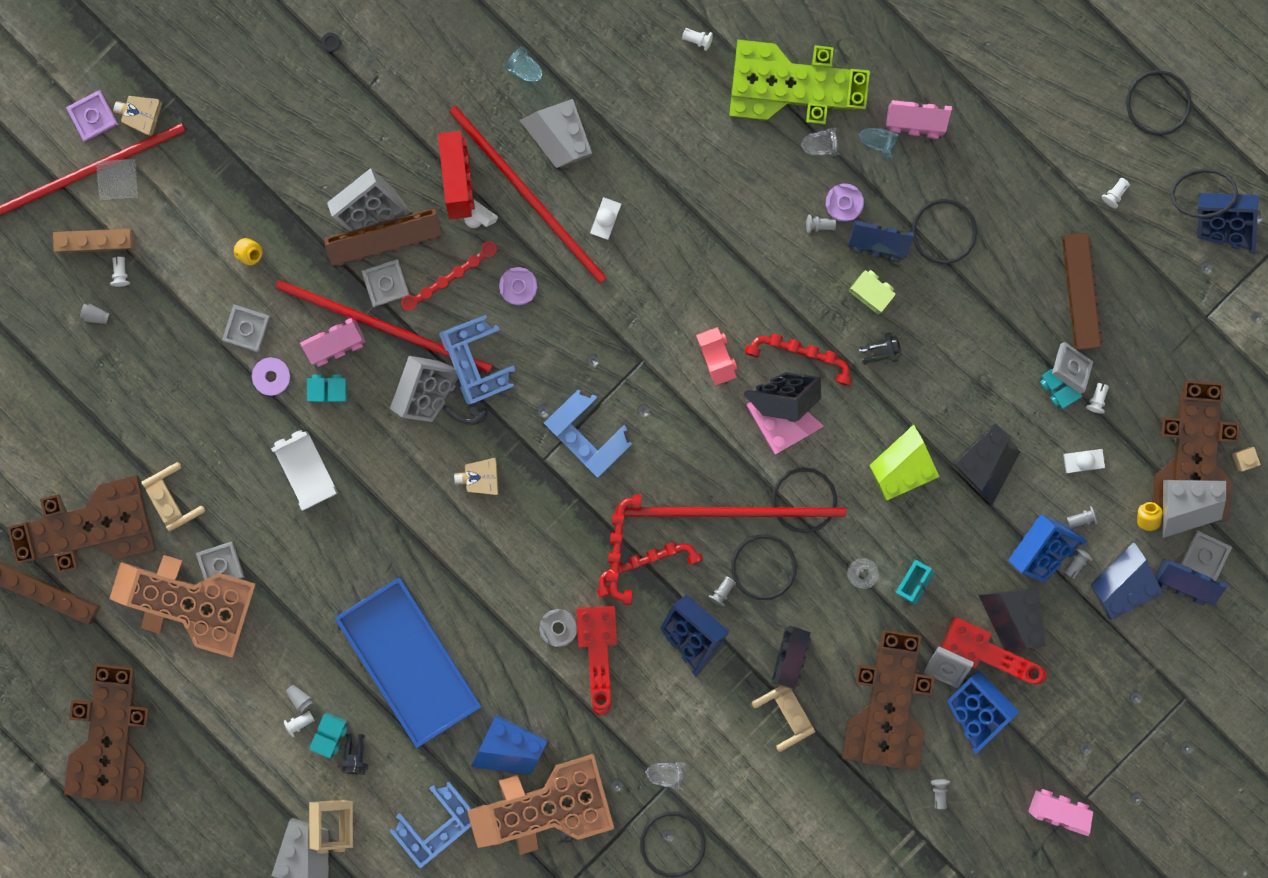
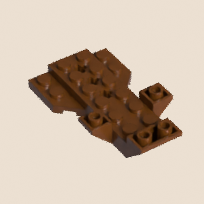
M1185 380L1179 399L1178 418L1162 417L1161 436L1176 438L1175 457L1154 474L1152 503L1160 506L1162 511L1163 480H1191L1190 475H1193L1194 472L1198 476L1197 481H1226V502L1222 519H1229L1232 480L1216 463L1217 443H1239L1240 423L1219 422L1224 383ZM1195 453L1197 454V457H1199V461H1197V464H1195V461L1191 460V457L1195 456Z
M138 475L98 485L85 508L67 512L59 494L41 498L40 502L44 518L7 527L16 564L54 556L58 574L78 569L77 550L94 545L116 559L156 550ZM125 512L131 515V518L128 519V523H126V520H123ZM106 517L112 519L110 527L104 524ZM88 521H90V524L94 525V527L91 528V532H89V529L86 530L85 527L88 524Z
M883 630L878 647L876 666L858 665L855 684L872 686L870 704L848 719L842 759L918 771L924 732L909 713L911 695L916 693L932 696L935 678L934 676L915 673L921 635ZM888 703H891L894 707V710H891L890 713H887V710L884 709L885 705L888 706ZM885 722H888L891 726V729H888L887 732H884V729L881 728L882 724L885 725ZM882 741H885L888 745V748H885L884 751H881V748L878 747L879 743L882 744Z
M95 664L92 700H71L69 720L90 721L88 741L68 756L64 795L141 803L146 763L134 751V748L129 743L131 726L147 727L149 708L133 705L135 692L134 668ZM107 736L111 741H113V743L109 746H107V743L104 742V739H107ZM105 755L107 756L108 760H111V762L107 765H105V762L102 761V759L105 758ZM103 775H105V778L109 780L105 784H103V782L100 781V778L103 777Z

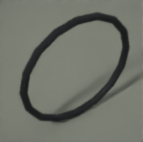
M1162 70L1146 72L1137 78L1128 90L1126 100L1128 115L1135 126L1147 134L1159 136L1173 133L1183 126L1190 115L1192 104L1189 89L1183 80L1171 72ZM1155 74L1169 75L1179 81L1186 91L1188 100L1187 111L1181 122L1172 129L1161 132L1148 130L1140 125L1132 115L1130 106L1131 94L1137 83L1145 77Z
M1199 169L1182 175L1173 184L1170 195L1173 205L1181 213L1195 218H1210L1219 216L1234 205L1238 189L1236 182L1228 174L1214 169ZM1204 172L1215 173L1225 177L1233 186V199L1227 207L1216 213L1205 215L1191 213L1182 209L1176 202L1174 195L1176 187L1183 179L1193 174Z
M949 199L931 201L919 210L913 220V242L920 254L931 262L939 264L958 262L969 254L975 244L977 236L975 218L967 207L957 201ZM939 203L955 204L963 209L971 219L973 227L972 242L966 252L955 259L946 261L934 259L924 253L917 242L915 233L917 221L923 211Z
M801 467L788 471L778 480L773 489L772 507H776V492L783 480L791 474L801 471L813 472L822 477L830 486L833 494L832 508H836L837 495L832 482L825 474L812 468ZM777 517V519L782 523L783 526L787 527L788 529L794 532L810 533L813 531L820 530L827 523H829L832 518L828 517L823 523H821L817 527H813L810 529H799L787 524L782 519V517Z
M756 535L746 539L736 549L731 561L732 576L737 587L747 596L757 600H771L783 595L792 585L796 576V558L792 549L782 539L772 535ZM756 539H772L781 543L788 550L792 559L793 573L789 583L780 592L771 596H758L748 592L739 583L735 574V561L739 551L747 543Z
M665 812L654 817L645 826L640 838V852L645 863L655 873L665 877H681L692 872L701 863L705 853V836L700 825L692 817L680 812ZM665 816H680L688 819L698 829L701 836L702 850L698 860L690 869L680 873H666L656 869L648 861L644 851V838L648 828L656 820Z

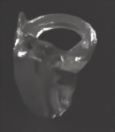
M829 128L825 131L811 133L802 140L800 146L804 152L810 155H839L835 133L838 129Z
M681 762L656 763L649 766L645 773L648 780L653 784L671 787L674 790H682L679 786L683 776L681 767L686 764Z

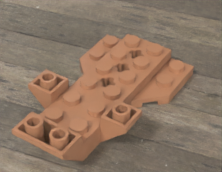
M166 555L163 556L157 573L123 562L120 563L109 599L125 606L145 611L141 629L160 634L164 618L182 622L195 647L233 658L255 583L222 573H217L196 585L177 580L182 560ZM191 599L194 606H190V609H187L186 604L183 603L184 600ZM209 604L210 608L213 609L212 613L205 614L202 606ZM228 610L231 618L228 617L227 620H224L221 611Z
M594 754L556 765L544 788L529 793H524L518 775L499 780L504 800L467 810L477 848L501 844L515 839L519 855L538 850L536 832L553 827L577 840L614 829ZM583 792L589 794L585 802L583 799H580ZM565 797L571 800V803H568V807L562 805ZM546 803L552 805L549 813L543 810Z

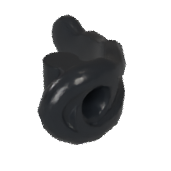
M447 405L443 407V410L451 417L467 425H475L482 422L488 411L487 408H483L480 413L476 407H471L470 413L475 418L466 419L456 414Z

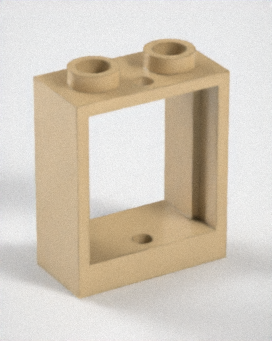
M353 801L309 802V849L317 850V853L324 854L329 853V850L334 849V852H345V848H353ZM339 810V841L321 843V811Z

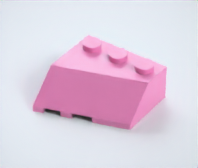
M892 100L888 106L885 128L890 129L889 132L892 133L906 131L911 136L926 134L927 138L939 139L947 131L952 106H945L944 110L938 109L933 104L919 107L918 103Z
M350 318L345 321L346 325L339 324L331 327L328 330V334L322 332L301 342L300 344L311 365L317 364L320 367L327 364V360L332 357L338 359L345 356V351L361 349L363 347L362 344L366 343L357 321Z
M751 402L746 404L774 455L823 427L809 412L799 421L790 422L788 419L763 416Z
M1042 789L1041 792L1035 791L1028 811L1038 820L1043 821L1045 819V821L1053 825H1062L1068 830L1089 836L1093 811L1088 809L1089 805L1078 802L1077 805L1070 803V798L1061 795L1059 798L1052 796L1053 792Z

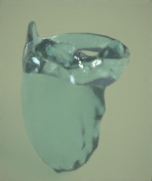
M519 46V49L512 54L507 65L503 64L508 71L525 81L536 82L541 80L542 70L540 65L527 56L528 52L522 46Z
M866 128L859 133L861 142L864 145L876 150H882L881 157L884 159L892 158L890 150L895 146L897 142L896 136L899 137L898 134L879 128Z

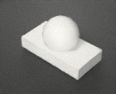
M603 197L590 234L608 240L621 203Z
M475 200V209L472 210V217L464 218L465 224L470 228H477L481 224L487 227L496 223L498 219L497 215Z
M1102 449L1063 454L1066 473L1105 468Z

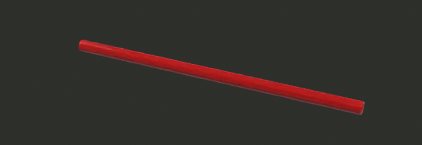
M456 105L449 110L450 114L598 283L601 284L607 277Z
M180 123L0 205V216L186 132L185 127Z
M281 280L277 282L276 289L450 358L449 352L445 350L442 344ZM473 357L477 369L490 373L492 364Z
M626 507L624 515L625 517H846V508L641 507V510H634L632 507Z

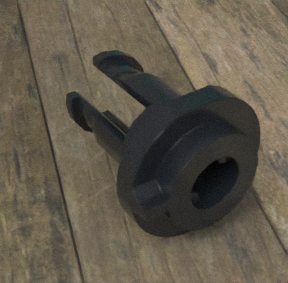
M888 332L885 333L884 340L870 343L865 347L860 346V353L880 347L882 354L862 359L863 364L866 365L868 362H877L891 358L893 363L898 362L899 357L902 356L898 337Z
M348 733L346 734L347 742L345 744L344 761L338 762L337 768L342 769V773L365 775L366 770H368V764L363 763V738H365V735L358 734L357 755H351L353 735Z

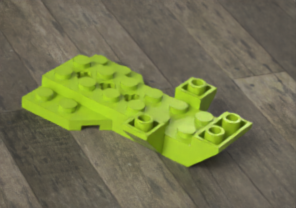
M737 40L729 117L767 121L787 104L807 106L806 122L826 124L827 108L841 110L866 109L870 71L831 68L834 47L815 45L812 65L792 64L774 43ZM751 75L758 79L754 84H750V81L747 80ZM770 77L777 81L773 86H769V83L766 82ZM789 79L796 83L792 88H788V85L785 84Z

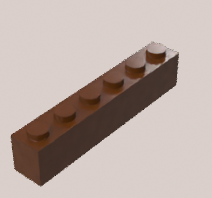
M432 208L324 238L331 266H341L346 264L347 261L362 260L365 256H377L387 250H399L402 246L409 244L417 245L427 239L435 240L442 235V229L436 209Z
M1087 232L1063 235L1061 237L1074 349L1101 347L1100 343H1103V336L1098 328L1101 318L1100 313L1096 311V305H1098V295L1094 294L1096 277L1092 275L1091 268L1094 267V258L1090 256L1089 248H1092L1091 237H1088Z
M0 561V586L87 625L93 624L101 606Z

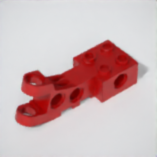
M615 605L576 608L578 646L588 647L592 707L593 711L601 716L608 714L611 710L608 645H617ZM601 700H604L606 702L604 705L597 704V702Z
M955 616L953 617L940 646L941 648L974 662L972 666L974 668L977 667L981 660L1029 683L1040 685L1045 682L1047 673L1043 667L989 643L988 641L992 633ZM1034 670H1038L1039 677L1033 680L1031 674Z

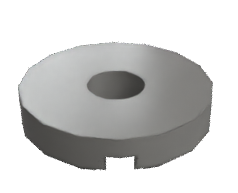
M554 609L543 616L540 621L539 631L547 644L562 647L568 645L575 638L577 622L570 612L564 609ZM557 622L562 623L564 626V630L561 633H556L553 630V625Z

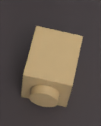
M1248 447L1231 453L1237 471H1245L1261 465L1255 447Z

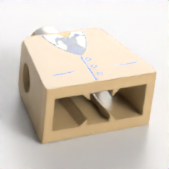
M129 96L126 104L116 101L113 112L123 115L121 122L152 137L163 102L158 99Z
M496 458L466 464L465 473H454L455 485L466 484L467 492L499 494Z

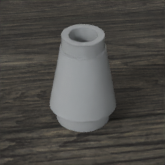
M89 303L88 305L83 304L79 318L83 319V322L106 324L109 313Z
M295 685L290 686L285 693L297 711L300 710L301 713H304L313 705L312 698Z

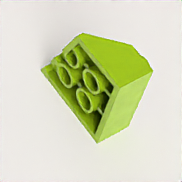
M914 425L869 465L885 501L939 477L924 441Z

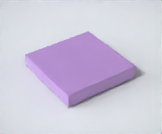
M101 90L66 107L84 142L119 125Z

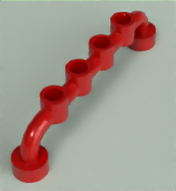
M485 242L482 245L481 253L471 256L463 265L454 267L451 273L445 277H439L436 283L430 287L423 288L421 293L415 297L412 295L403 297L401 301L402 307L407 311L414 310L418 303L424 299L432 298L433 293L439 289L447 288L454 279L462 278L466 271L472 267H478L485 258L495 256L497 246L493 242Z
M772 334L771 337H757L753 340L751 346H746L744 353L759 358L761 352L758 346L764 343L813 360L822 361L829 365L838 366L842 369V374H838L836 382L845 386L851 385L852 378L849 377V366L845 361L838 359V354L835 352L827 351L826 354L819 353L820 348L809 345L808 349L800 347L801 342L791 339L790 343L782 341L783 337L777 334Z
M634 494L633 498L624 499L618 505L617 514L613 513L612 525H616L615 533L610 535V544H614L613 552H609L608 563H612V569L607 571L606 582L610 583L612 596L617 600L623 601V605L627 606L632 605L633 591L625 590L624 594L618 591L625 508L630 505L633 506L634 510H641L642 495Z
M675 542L664 545L665 550L658 552L656 548L647 551L646 557L640 558L639 555L628 558L629 563L623 565L620 561L619 574L682 551L689 553L690 557H687L689 565L703 561L701 553L697 554L694 547L689 544L676 545ZM607 571L599 578L600 589L596 590L599 598L611 594L610 585H606Z

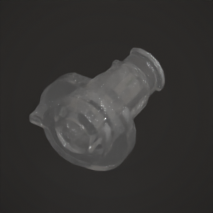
M866 558L853 561L847 570L848 579L851 584L865 589L872 587L879 575L876 564ZM867 569L868 576H864V579L859 578L860 572Z

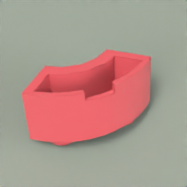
M717 327L696 335L715 386L737 378L734 371L737 369L734 358L730 359L725 347L728 344L725 334H720Z

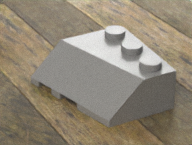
M573 99L542 109L519 120L556 169L592 156Z
M371 168L327 203L332 217L348 231L393 220L399 215L411 213L395 189Z
M409 356L390 409L402 418L433 422L445 404L444 399L456 387L454 384L458 380V375L454 366L437 360Z
M1163 480V538L1221 520L1226 502V481Z
M291 818L271 876L276 878H328V853L320 854L317 853V850L309 849V823ZM321 827V843L329 842V830Z

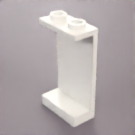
M300 430L293 433L291 439L287 441L281 439L274 443L275 447L271 449L275 452L300 502L299 506L302 511L338 494L308 432Z

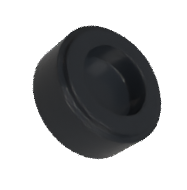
M330 32L322 37L321 45L325 51L333 53L340 48L341 40L337 34Z

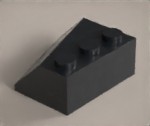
M785 372L770 379L769 384L756 386L755 391H745L744 396L763 416L788 419L790 422H796L821 399V377Z
M993 424L952 464L993 505L1020 454V450L997 424Z
M1038 588L978 595L1004 650L1046 646Z
M793 626L785 628L771 684L793 690L796 686L799 687L802 677L799 673L800 669L804 668L806 662L804 655L806 649H809L811 638L809 637L811 632Z

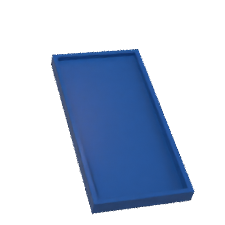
M401 577L335 618L416 748L482 707Z

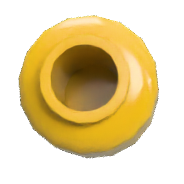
M249 238L239 240L234 247L235 258L246 265H255L262 257L263 252L260 244Z
M1152 502L1141 505L1137 514L1138 526L1146 531H1154L1160 528L1163 516L1161 507Z

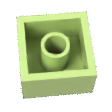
M865 270L848 292L875 313L880 314L895 296L894 288L886 282L882 284L877 280L879 277L871 270L869 272Z

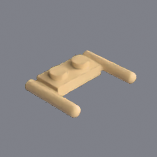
M178 462L142 481L169 532L205 512V508L200 506L182 515L163 481V478L181 469V464Z
M779 686L752 702L753 708H758L768 701L775 699L793 730L794 736L776 746L779 752L815 733L793 691L789 688Z

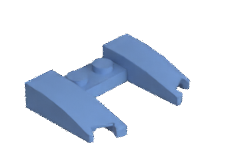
M486 315L439 333L444 348L449 352L461 383L460 389L466 404L475 403L514 386V384H508L509 372H515L514 366L480 378L467 343L500 330L497 325L492 328L484 321L487 318Z
M577 390L544 424L598 478L632 443H627L624 431H627V428L624 425L597 450L571 424L597 397L595 395H592L591 398L579 394L580 390Z
M447 782V787L436 789L434 785L429 788L451 814L452 818L427 839L424 840L401 813L396 816L400 820L396 830H390L391 834L420 869L471 827L467 810L473 808L450 782Z

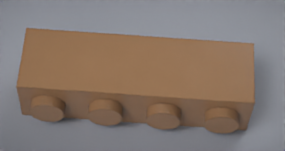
M131 229L53 232L54 252L77 253L135 250L134 231Z

